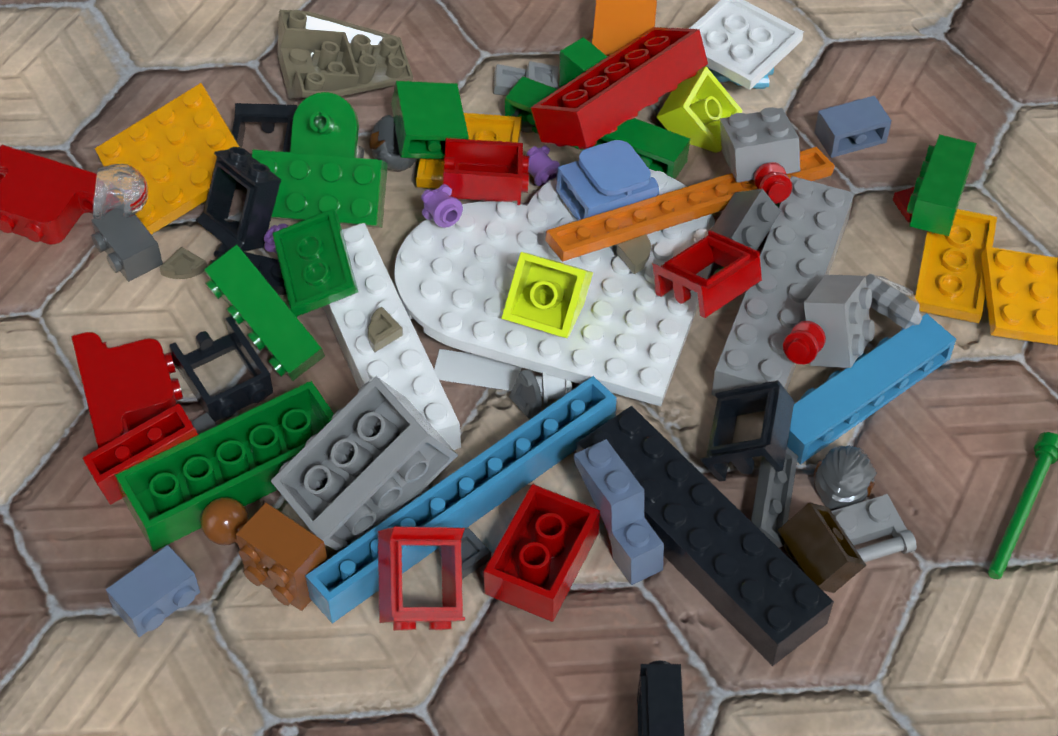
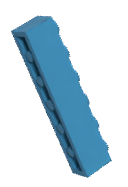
M926 313L922 316L919 325H912L907 329L902 327L900 332L893 337L882 339L874 350L866 355L863 353L859 356L851 368H846L842 372L839 370L835 371L823 385L817 389L811 388L806 391L801 399L794 404L787 447L798 455L797 462L801 465L949 361L956 338Z

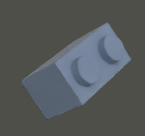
M871 96L819 110L815 134L830 158L887 143L892 120L877 98Z
M169 545L105 589L112 608L138 637H141L147 631L158 628L166 617L177 609L188 606L196 595L200 593L195 573Z

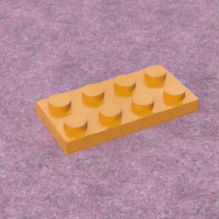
M957 209L949 236L926 232L915 291V299L919 302V310L921 312L980 323L986 293L981 254L986 247H993L997 222L996 216Z

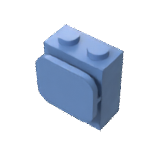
M614 140L587 148L580 153L579 161L559 166L556 191L578 221L659 195V186L656 179L651 177L650 169L633 147L625 141Z

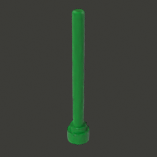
M1043 432L1035 443L1034 451L1037 460L987 572L993 579L1002 578L1051 464L1058 461V435L1055 433Z

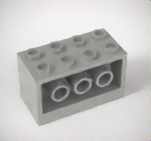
M375 376L370 382L365 383L359 389L358 394L344 408L339 409L333 415L331 421L318 434H315L306 442L305 447L292 460L286 462L280 468L279 473L271 482L313 534L323 540L325 545L340 552L412 502L458 454L405 396Z

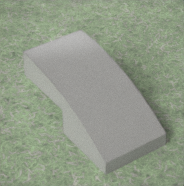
M529 61L527 69L500 64L496 65L493 94L507 96L522 76L558 89V66Z

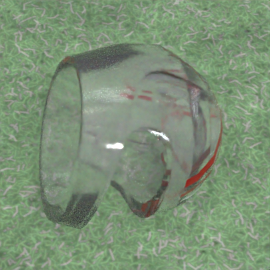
M113 164L98 168L93 218L102 221L106 212L110 209H119L122 212L123 218L132 217L140 212L146 204L149 192L148 184L141 172L127 164Z

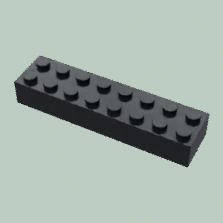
M630 406L577 442L576 453L607 439L644 489V518L664 543V557L772 666L828 624L834 601L633 406Z

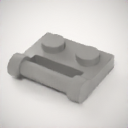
M888 494L831 511L853 546L892 534V539L856 549L864 562L900 551L906 554L915 551L917 548L913 533L905 527Z

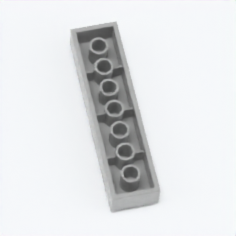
M791 176L792 192L786 200L781 202L779 206L781 212L770 229L760 255L762 281L748 289L744 295L715 369L712 388L713 396L717 392L779 380L787 391L796 363L789 360L785 355L783 342L797 323L806 321L804 301L823 277L830 273L849 220L854 197L853 192Z

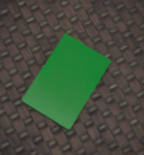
M334 208L272 233L290 309L296 317L359 292L339 217Z

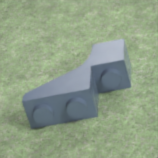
M607 439L575 453L576 467L597 509L600 510V515L608 531L613 560L628 582L633 585L662 571L664 543L644 518L643 487Z

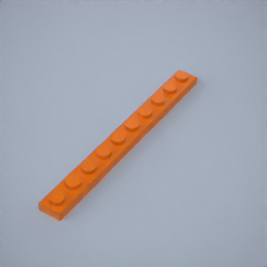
M816 146L800 151V172L789 173L787 176L789 178L794 176L809 181H816L831 176L835 165ZM730 173L546 231L545 241L563 262L645 234L647 235L722 211L735 192L756 190L758 188L754 180L737 183L733 174Z

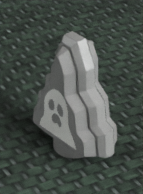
M873 274L866 276L867 288H870L872 293L871 307L887 316L904 329L920 324L922 316L919 310V302L915 299L913 291L889 281L883 276Z

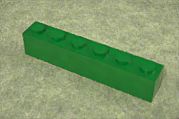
M522 76L505 98V116H512L520 108L523 110L517 117H522L523 121L536 125L531 107L558 89ZM636 118L626 120L617 126L618 129L615 132L606 134L597 140L595 146L614 140L629 143L649 169L664 172L667 176L674 179L677 178L688 161L690 138ZM533 126L532 132L538 133L537 127Z

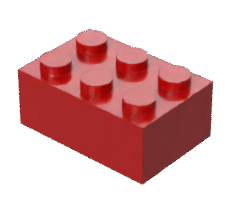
M532 484L484 570L485 595L553 622L599 534L600 510Z

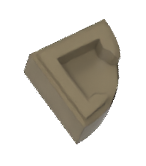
M646 234L618 244L617 254L633 274L644 269L651 252V243Z
M181 247L159 268L161 275L165 277L187 279L203 273L207 262Z
M380 307L373 313L368 327L369 344L372 350L377 352L403 336V328L383 307Z

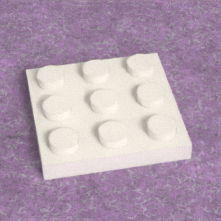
M720 0L689 28L700 29L708 62L706 66L749 90L802 41L804 31L745 0Z

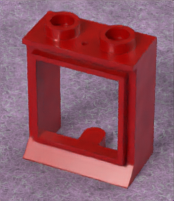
M446 138L443 184L448 185L452 189L450 197L457 199L517 201V205H520L521 193H528L529 156H523V143Z
M711 230L708 231L706 237L674 256L663 265L659 266L652 263L656 295L662 297L674 289L675 299L678 303L683 304L691 299L692 290L698 294L699 312L703 318L708 317L762 281L760 252ZM713 263L725 267L708 279L696 275Z
M391 527L378 531L379 623H393L394 631L416 630V623H429V630L452 629V622L465 621V617H463L461 539L465 528ZM402 546H441L443 607H403Z

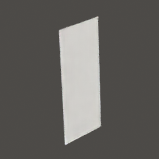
M440 349L434 370L439 380L512 391L522 367L476 354Z

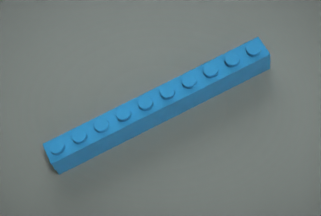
M592 376L305 575L310 599L333 624L379 591L378 531L391 527H448L466 529L573 453L577 448L578 441L616 416L617 397ZM402 546V574L440 546Z

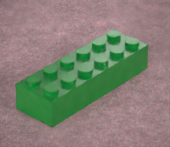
M309 381L116 474L115 477L122 498L154 552L202 528V513L207 505L216 499L232 498L246 506L277 491L271 480L279 473L280 468L286 462L292 460L305 447L306 442L312 436L318 434L331 421L334 413L313 382Z

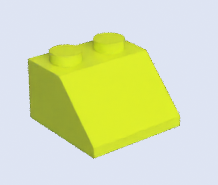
M705 66L697 71L696 76L685 79L678 84V88L670 93L657 118L667 130L690 138L691 145L717 153L722 150L720 119L730 117L735 113H742L743 110Z
M520 252L501 319L568 338L584 306L593 272L534 254Z

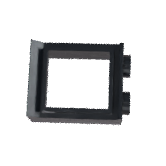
M235 103L232 134L242 148L246 129L245 122H261L262 130L265 133H272L275 123H287L283 152H290L293 117L298 106Z
M231 147L227 150L215 151L214 154L217 156L205 210L196 221L229 249L236 245L243 252L264 248V237L269 229L281 179L272 173L268 166L258 162L249 155L247 150L241 147ZM238 181L248 189L240 222H227L224 219H228Z
M232 316L225 318L228 335L213 341L208 332H200L195 338L198 349L186 355H183L176 342L169 345L175 368L179 370L205 413L207 412L215 422L220 419L229 418L236 411L252 403H259L266 399L267 396L273 394L269 371ZM235 350L253 378L211 398L193 369Z
M779 380L715 393L717 404L707 455L700 460L719 482L726 481L729 461L742 474L753 473L755 462L752 457L764 456L776 472L783 471L794 400ZM765 411L761 438L733 443L737 416Z
M659 660L640 665L637 692L638 736H685L681 664H670L667 661Z

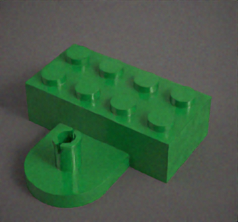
M321 92L307 97L300 103L293 117L290 152L252 150V157L261 164L268 166L270 171L281 179L271 218L303 221L334 208L338 214L340 224L359 225L365 223L368 227H383L388 163L377 159L356 158L359 131L358 117L352 105L341 96L334 93Z

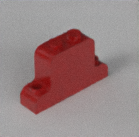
M0 146V230L5 233L18 234L34 242L40 241L51 245L58 244L66 238L82 214L102 215L114 209L119 202L113 178L9 146Z
M93 332L71 336L98 448L177 404V400L183 399L179 380H171L169 375L176 372L171 352L164 354L159 341L148 338L108 348L107 343L102 342L99 335Z

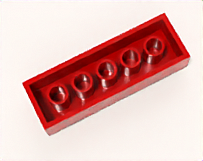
M652 27L533 105L531 110L541 142L555 144L558 147L566 145L578 146L579 149L593 147L601 137L615 132L618 129L617 126L626 120L635 118L638 112L646 106L657 103L658 98L665 93L677 89L678 84L682 81L696 76L697 71L708 64L700 29Z

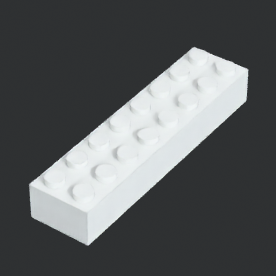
M365 223L342 229L359 292L323 306V309L358 388L360 389L365 383L370 382L375 376L379 377L405 396L453 450L461 448L460 423ZM380 307H383L403 328V336L374 352L368 340V327L373 313Z

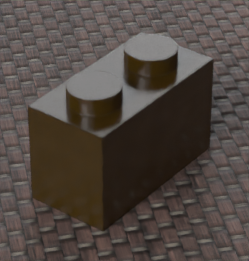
M809 502L778 529L785 541L783 546L786 552L798 561L803 572L823 591L835 593L867 566L830 509L826 506Z

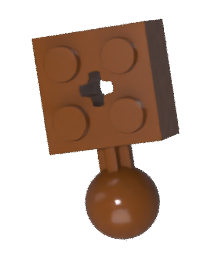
M219 498L207 505L201 517V527L205 536L218 545L237 543L239 546L238 553L242 558L244 566L243 572L247 579L256 586L263 584L270 589L274 597L283 605L289 606L291 604L300 611H303L312 601L309 597L305 575L327 561L324 541L268 503H265L250 520L246 508L235 499Z

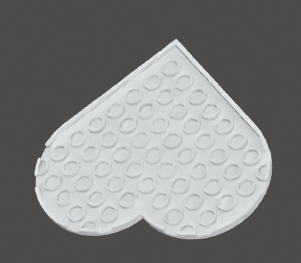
M650 169L651 177H654L658 183L659 195L687 187L674 178L667 176L664 172ZM555 177L536 192L527 206L503 201L462 204V215L454 225L442 228L433 219H426L414 228L402 243L395 262L396 290L409 318H414L417 323L423 326L424 333L447 346L536 372H545L547 375L571 380L579 384L594 376L611 393L662 406L699 303L698 294L692 290L691 299L683 304L678 303L675 299L674 289L662 297L656 295L652 263L661 266L706 237L708 231L714 226L715 220L712 214L647 234L651 243L650 257L644 269L636 274H633L617 254L618 244L562 262L545 241L546 231L575 222L577 219L557 193V177ZM520 252L534 254L593 272L584 306L568 338L501 319ZM714 263L696 275L708 279Z

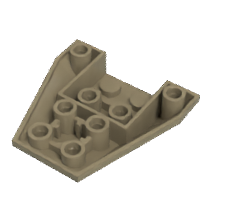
M280 9L278 21V60L289 98L306 99L313 94L321 92L345 96L395 86L396 81H413V75L400 37L308 11Z

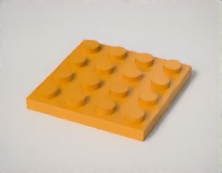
M199 83L94 149L110 178L114 179L117 193L123 204L127 203L130 207V204L135 203L143 194L141 188L130 180L128 176L134 178L145 190L140 180L128 174V172L135 175L136 172L134 170L137 169L144 176L141 178V176L135 175L143 183L144 179L147 182L148 199H145L144 207L135 215L152 235L207 201L217 160L214 152L240 146L202 83ZM144 196L140 202L130 208L138 206L144 200ZM141 205L133 209L132 211L139 209Z

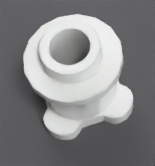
M545 372L542 373V376H535L544 403H547V399H560L572 391L571 380L550 376Z

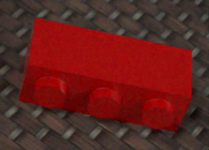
M180 403L84 456L82 459L111 505L122 499L115 477L116 474L197 436L198 433Z

